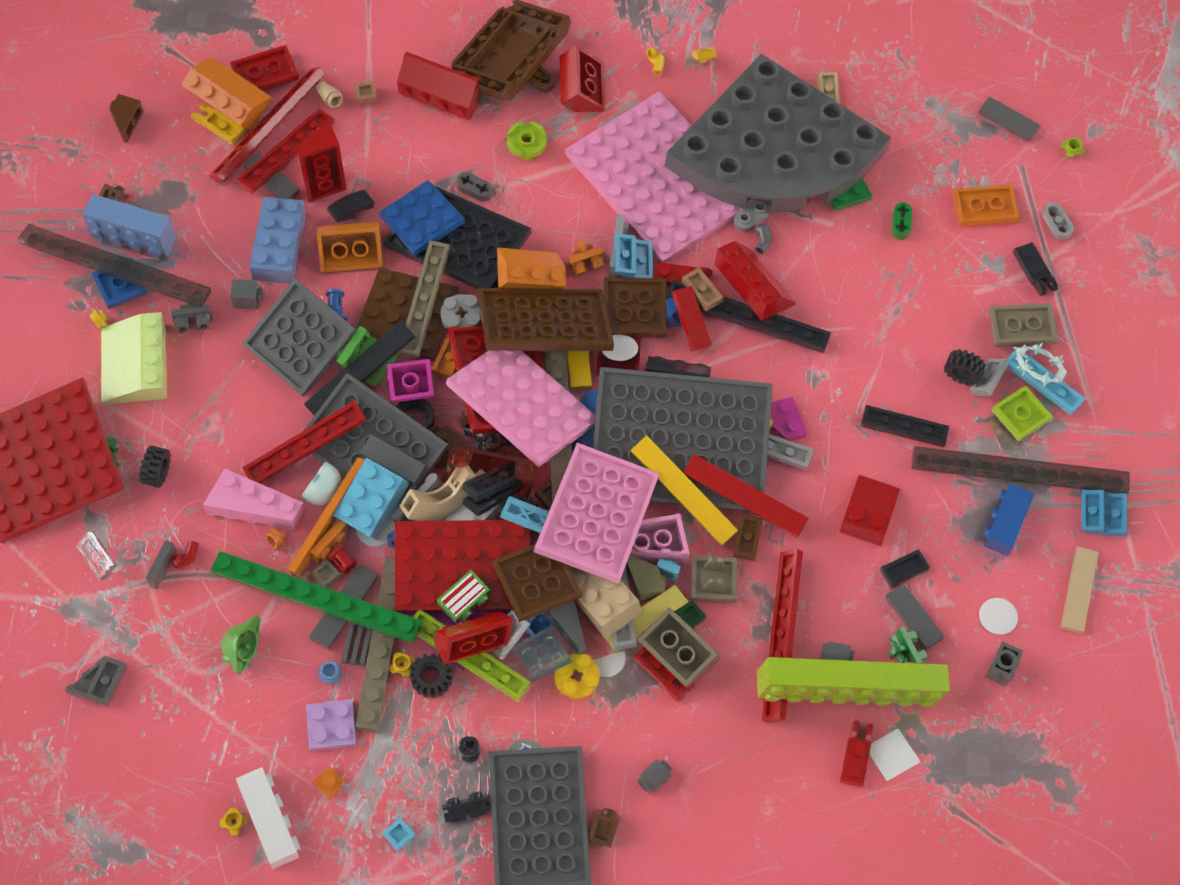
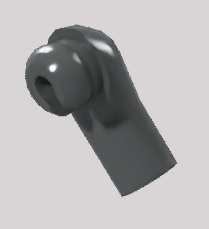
M765 224L758 225L755 230L761 238L755 248L760 254L765 253L773 240L770 228Z

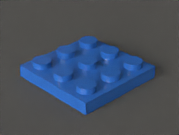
M429 180L378 212L380 218L414 256L428 248L429 241L437 242L465 223L463 216Z

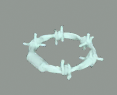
M1043 343L1040 346L1035 344L1033 347L1026 346L1025 344L1022 348L1014 346V349L1017 350L1015 360L1018 359L1020 365L1017 368L1022 369V376H1024L1025 372H1028L1032 377L1044 383L1043 387L1049 382L1061 383L1067 374L1062 365L1064 360L1061 361L1063 356H1060V358L1058 356L1054 357L1050 352L1041 348ZM1032 350L1030 356L1033 353L1035 355L1041 353L1051 358L1049 362H1052L1050 366L1052 367L1054 364L1059 369L1056 376L1050 379V376H1047L1048 372L1042 376L1031 371L1030 369H1033V367L1027 364L1028 359L1024 362L1022 358L1028 357L1024 355L1025 352Z

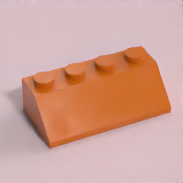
M212 56L192 67L181 84L250 131L272 99L271 96Z

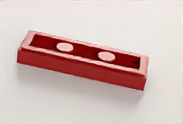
M689 286L671 292L691 352L712 346L693 287Z

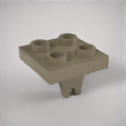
M692 556L691 600L736 603L737 558Z

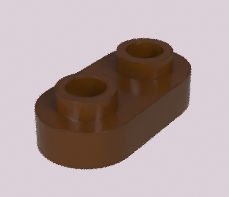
M540 66L527 82L542 92H548L555 86V76Z

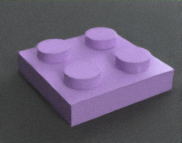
M352 699L306 705L310 752L357 746Z

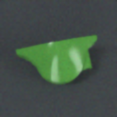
M253 616L246 622L231 627L222 638L221 649L224 654L222 660L225 663L232 664L234 672L240 675L252 660L258 647L261 618L258 616Z

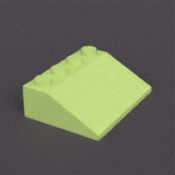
M162 312L139 314L102 327V405L167 399L166 324Z

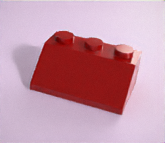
M576 45L559 56L561 105L573 112L605 111L604 62Z
M500 611L486 613L473 620L466 619L460 624L440 628L436 631L434 644L444 665L507 646L513 621L511 617Z

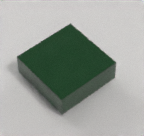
M693 600L675 612L692 629L706 619V615Z

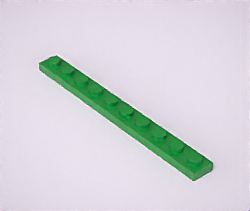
M219 551L210 569L211 573L412 644H414L423 625L422 621L222 551Z

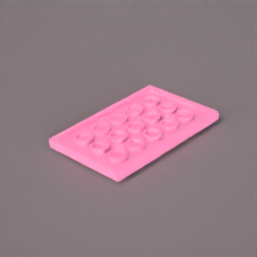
M489 350L449 377L446 382L449 388L538 467L595 426L596 415L522 351Z
M577 443L535 545L534 552L619 584L660 473Z

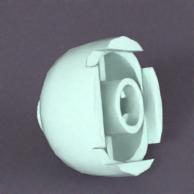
M325 461L301 497L313 505L322 506L329 503L342 483L339 471Z

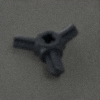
M470 424L466 425L463 430L466 436L477 439L478 443L481 444L480 447L487 451H499L504 446H514L501 433L472 434Z

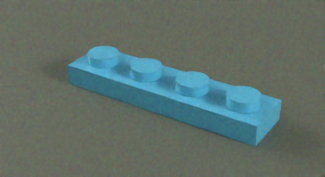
M1015 350L1006 359L1009 364L1007 368L1071 416L1086 398L1063 381L1061 383L1049 382L1043 387L1044 383L1032 377L1028 372H1025L1024 376H1022V369L1017 368L1020 365L1018 359L1015 360L1017 357V350ZM1024 354L1028 357L1022 358L1024 362L1028 359L1027 364L1033 367V369H1030L1031 371L1042 376L1048 372L1047 376H1050V379L1055 377L1053 373L1029 355Z

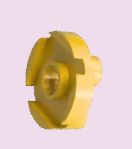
M572 654L564 657L557 663L554 681L556 688L562 695L571 697L573 700H582L590 697L595 692L599 684L600 672L597 664L589 655ZM574 672L583 675L581 681L577 682L576 679H571Z

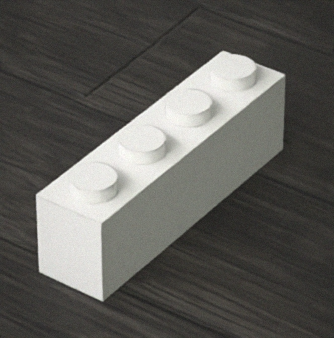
M261 767L236 778L272 869L300 858L297 850L301 849L296 835L291 837L288 830L292 828L287 814L282 816L280 808L283 807L281 798L278 793L274 795L271 789L275 784L270 772L265 774Z

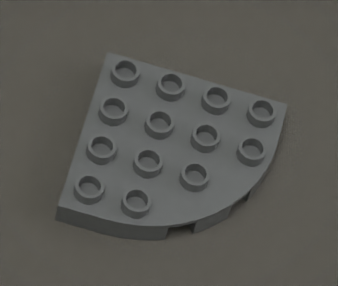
M761 53L667 151L665 167L694 187L725 203L745 208L746 203L750 199L756 198L765 200L769 205L770 212H789L803 210L808 197L819 195L827 203L853 188L887 152L891 136Z

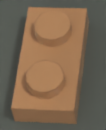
M700 268L682 277V282L686 287H693L696 299L705 311L723 302L724 297Z

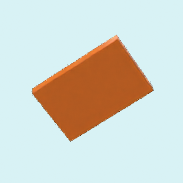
M1013 185L953 189L952 195L959 227L1018 223L1020 221Z

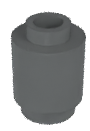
M831 641L829 643L823 642L820 659L853 661L854 650H850L851 645Z
M656 759L640 773L637 782L648 794L652 791L656 792L672 777L670 773L672 769L666 761Z

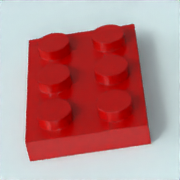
M286 45L230 62L232 71L262 91L299 80L298 72Z

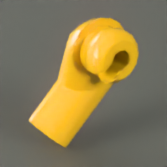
M651 47L646 51V55L654 65L653 74L660 76L663 72L665 58L658 50Z

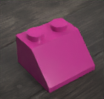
M429 359L387 365L391 403L434 397Z

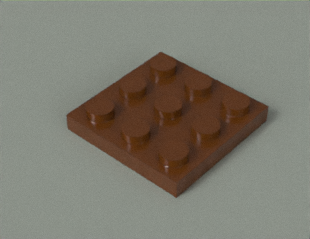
M604 277V301L612 335L666 337V279Z
M536 544L492 560V566L519 622L582 598V592L569 566L535 553L534 548Z

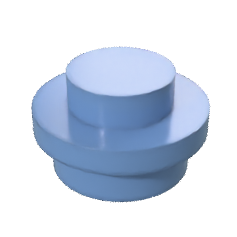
M333 661L323 663L318 670L319 678L326 684L337 682L341 677L340 666Z

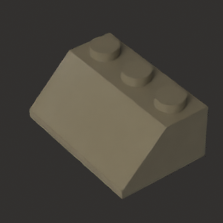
M670 607L638 639L685 687H688L704 676L720 660L718 653Z

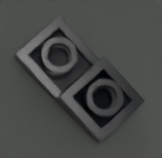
M360 190L333 202L327 207V211L336 222L354 219L356 212L373 208L374 200L365 190Z

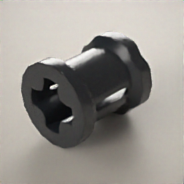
M466 736L460 740L459 753L463 761L471 763L479 758V742L475 737ZM466 747H468V748H470V749L473 748L474 751H473V752H471V751H469V750L465 751V748H466Z

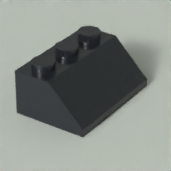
M649 356L645 371L710 378L711 367L702 363L692 364L683 360H669L661 356Z

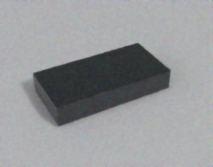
M918 549L882 566L880 571L890 588H893L928 571L930 566Z

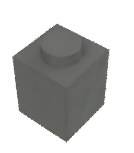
M232 279L230 299L233 308L258 309L259 301L263 300V289L259 288L258 280Z

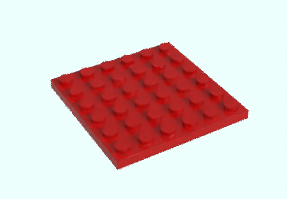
M83 377L0 413L1 543L124 490L91 393Z

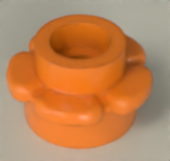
M271 528V531L266 534L269 545L273 549L284 547V541H286L284 532L281 529Z

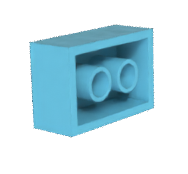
M366 458L333 516L377 540L410 482Z

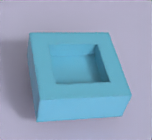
M659 559L657 567L660 574L664 573L666 579L676 582L681 566H678L676 562L669 559Z
M401 817L382 832V835L397 852L416 837V834Z

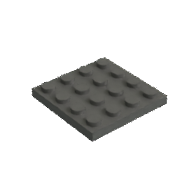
M295 278L242 344L300 395L305 396L338 356V353L351 340L357 329Z

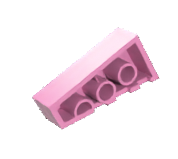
M225 468L203 504L208 516L215 517L217 515L230 520H245L247 523L267 524L269 527L296 531L305 515L303 502Z
M674 514L642 520L630 555L646 562H659V559H669L679 564H688L690 553L681 515Z

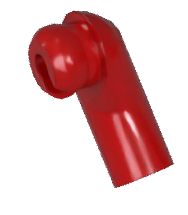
M188 541L185 553L173 555L170 561L171 564L177 569H182L195 561L199 543Z

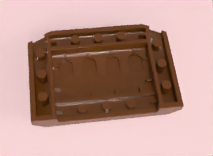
M520 0L512 1V6L508 8L501 7L491 16L452 61L451 67L454 70L478 78L479 93L501 101H510L568 34L571 24L568 15Z

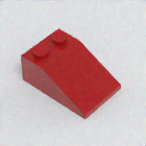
M859 474L839 532L881 546L900 488Z

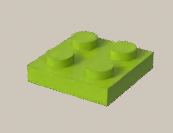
M1026 385L993 406L991 410L1018 442L1050 422L1053 418Z

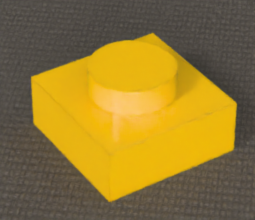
M712 47L692 50L693 58L700 61V63L710 62L711 58L717 57L716 49Z

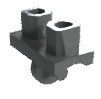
M192 298L187 299L188 305H181L180 309L171 310L172 319L179 333L190 331L189 324L197 323V327L200 330L209 329L210 321H213L210 306H202L201 303L194 304Z

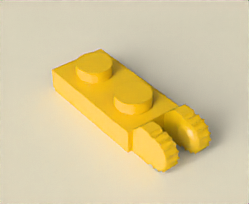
M204 103L199 108L207 115L206 117L196 111L191 114L194 121L232 146L246 133L244 127L217 109L211 108Z

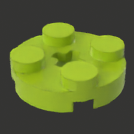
M530 122V124L516 123L508 131L507 146L515 156L522 158L524 161H530L544 152L547 146L546 132L541 125L535 122ZM523 138H531V142H523Z

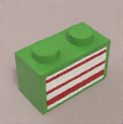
M470 570L437 600V603L455 623L459 620L462 622L471 616V610L476 605L481 607L489 599L487 595L490 594V590Z

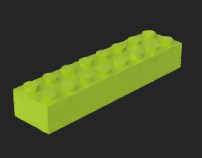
M768 657L757 670L758 698H765L769 702L788 699V702L810 700L811 703L833 701L834 704H844L848 701L855 702L857 705L875 702L879 706L899 703V706L902 707L912 706L913 704H921L922 707H933L950 692L948 665Z

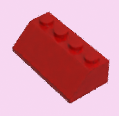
M405 52L397 79L398 93L404 97L418 100L422 104L434 106L440 111H447L459 118L470 120L480 102L478 78Z
M332 125L321 126L312 130L298 153L308 202L347 190L340 145Z
M733 241L717 249L714 265L761 321L795 306L796 302L749 247Z

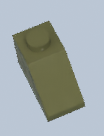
M629 555L626 563L627 574L639 603L655 598L665 592L667 580L664 573L660 574L657 566Z

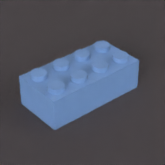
M92 194L82 213L90 235L94 239H103L116 246L123 245L136 252L143 251L153 257L167 259L177 239L169 216Z
M263 197L249 266L252 280L291 284L295 279L307 215L304 200Z

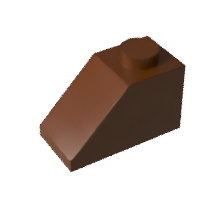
M118 94L116 99L111 102L109 109L123 142L128 143L144 111L140 100Z

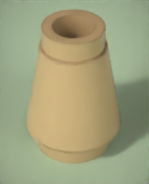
M324 81L317 84L316 90L326 106L337 108L341 105L343 97L339 90Z

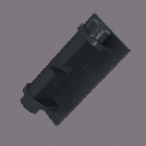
M482 791L468 794L469 798L459 800V797L446 800V804L441 805L443 811H448V813H444L445 822L453 824L467 820L466 810L470 811L471 818L487 815V812L491 811L490 803L484 801L489 799L487 793L482 794Z

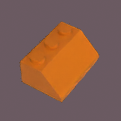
M379 222L317 227L316 233L321 273L383 267Z
M508 248L497 249L498 288L563 289L566 287L565 265L557 252Z

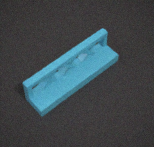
M509 496L500 518L541 533L549 511Z

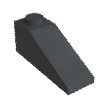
M575 601L543 613L576 654H582L586 650Z

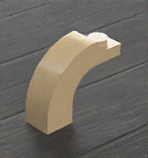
M460 461L443 486L431 492H421L410 488L399 507L408 519L414 521H436L445 518L463 506V499L469 496L462 490L463 483L475 478L476 475L467 463Z

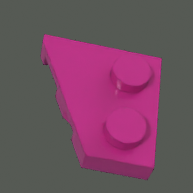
M793 397L771 402L770 418L773 420L772 430L776 431L781 438L789 441L807 436V431Z

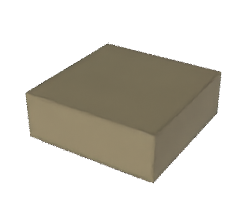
M328 559L310 572L315 581L320 586L329 588L342 578V574Z

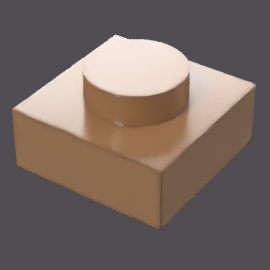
M374 81L354 83L357 104L377 102Z

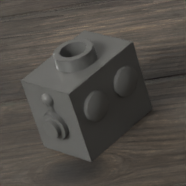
M1002 641L996 650L985 677L1006 687L1014 678L1015 670L1020 664L1023 651Z

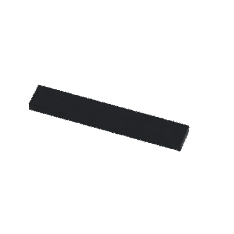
M400 320L305 402L304 405L315 416L346 373L363 383L411 342L415 335Z

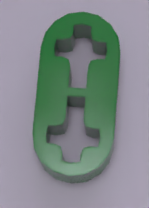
M900 202L895 205L892 214L891 233L894 238L904 240L909 236L911 230L912 207L908 203ZM900 210L904 211V218L901 217ZM899 225H903V232H900Z

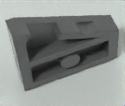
M103 656L96 662L93 668L88 669L82 674V678L72 686L68 685L65 691L74 696L108 707L127 665L119 660Z

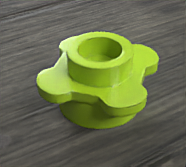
M1072 137L1061 144L1062 148L1067 152L1066 156L1069 158H1073L1077 154L1083 155L1085 149L1082 147L1083 143L1079 138Z

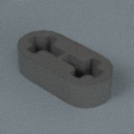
M468 172L461 173L457 177V187L461 192L481 202H486L492 198V185L489 182Z

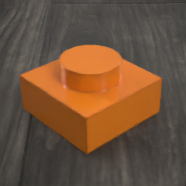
M328 766L313 781V785L330 800L346 785V781L332 767Z

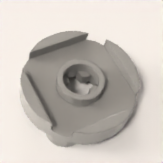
M465 294L446 298L441 308L443 326L447 329L449 327L481 325L482 320L477 298L474 295ZM460 311L467 313L465 318H460V315L456 314Z

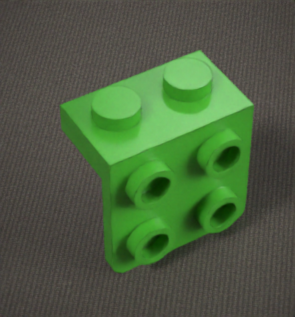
M359 326L347 346L338 353L337 363L345 369L373 345L377 339L372 337L365 328ZM398 353L364 382L373 387H378L388 373L387 365L394 364Z

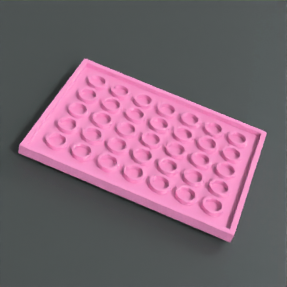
M659 91L566 148L565 155L616 213L625 215V223H628V226L640 240L652 241L653 255L660 262L666 263L733 220L735 215L744 208L709 196L665 167L667 151L684 135L691 125ZM756 198L750 199V200L746 203V206H745V207L749 206L750 204H752L753 202H755V201H757V200H759V199H756Z

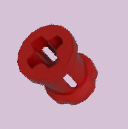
M341 545L330 553L328 559L331 562H335L341 569V573L346 575L358 563L355 558L352 559L346 553V548Z

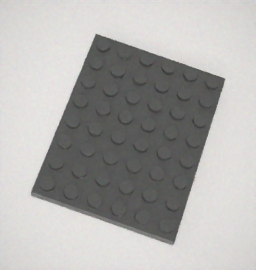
M600 367L593 449L646 468L634 456L631 449L647 435L682 472H684L693 454L765 493L773 384ZM687 477L717 509L748 511ZM657 480L649 502L681 505Z

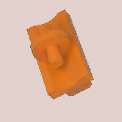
M583 239L578 240V247L572 248L573 254H580L569 257L568 261H566L567 266L572 268L576 276L587 272L584 264L587 261H591L594 270L603 268L605 266L603 257L605 254L604 246L587 251L593 248V244H585Z

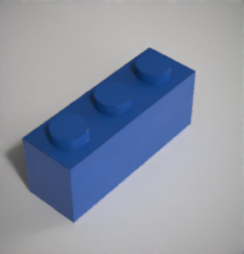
M1012 483L1009 484L1007 490L1002 489L997 500L1001 504L999 508L995 507L990 519L994 521L992 526L987 525L983 537L986 540L983 546L1009 556L1035 493Z

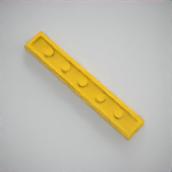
M647 435L631 449L634 456L647 469L660 473L657 480L721 546L738 531Z

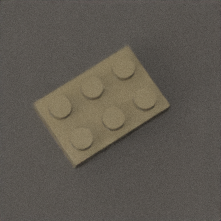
M1051 303L989 307L988 312L995 347L1021 346L1024 344L1040 345L1041 343L1057 344L1058 335Z

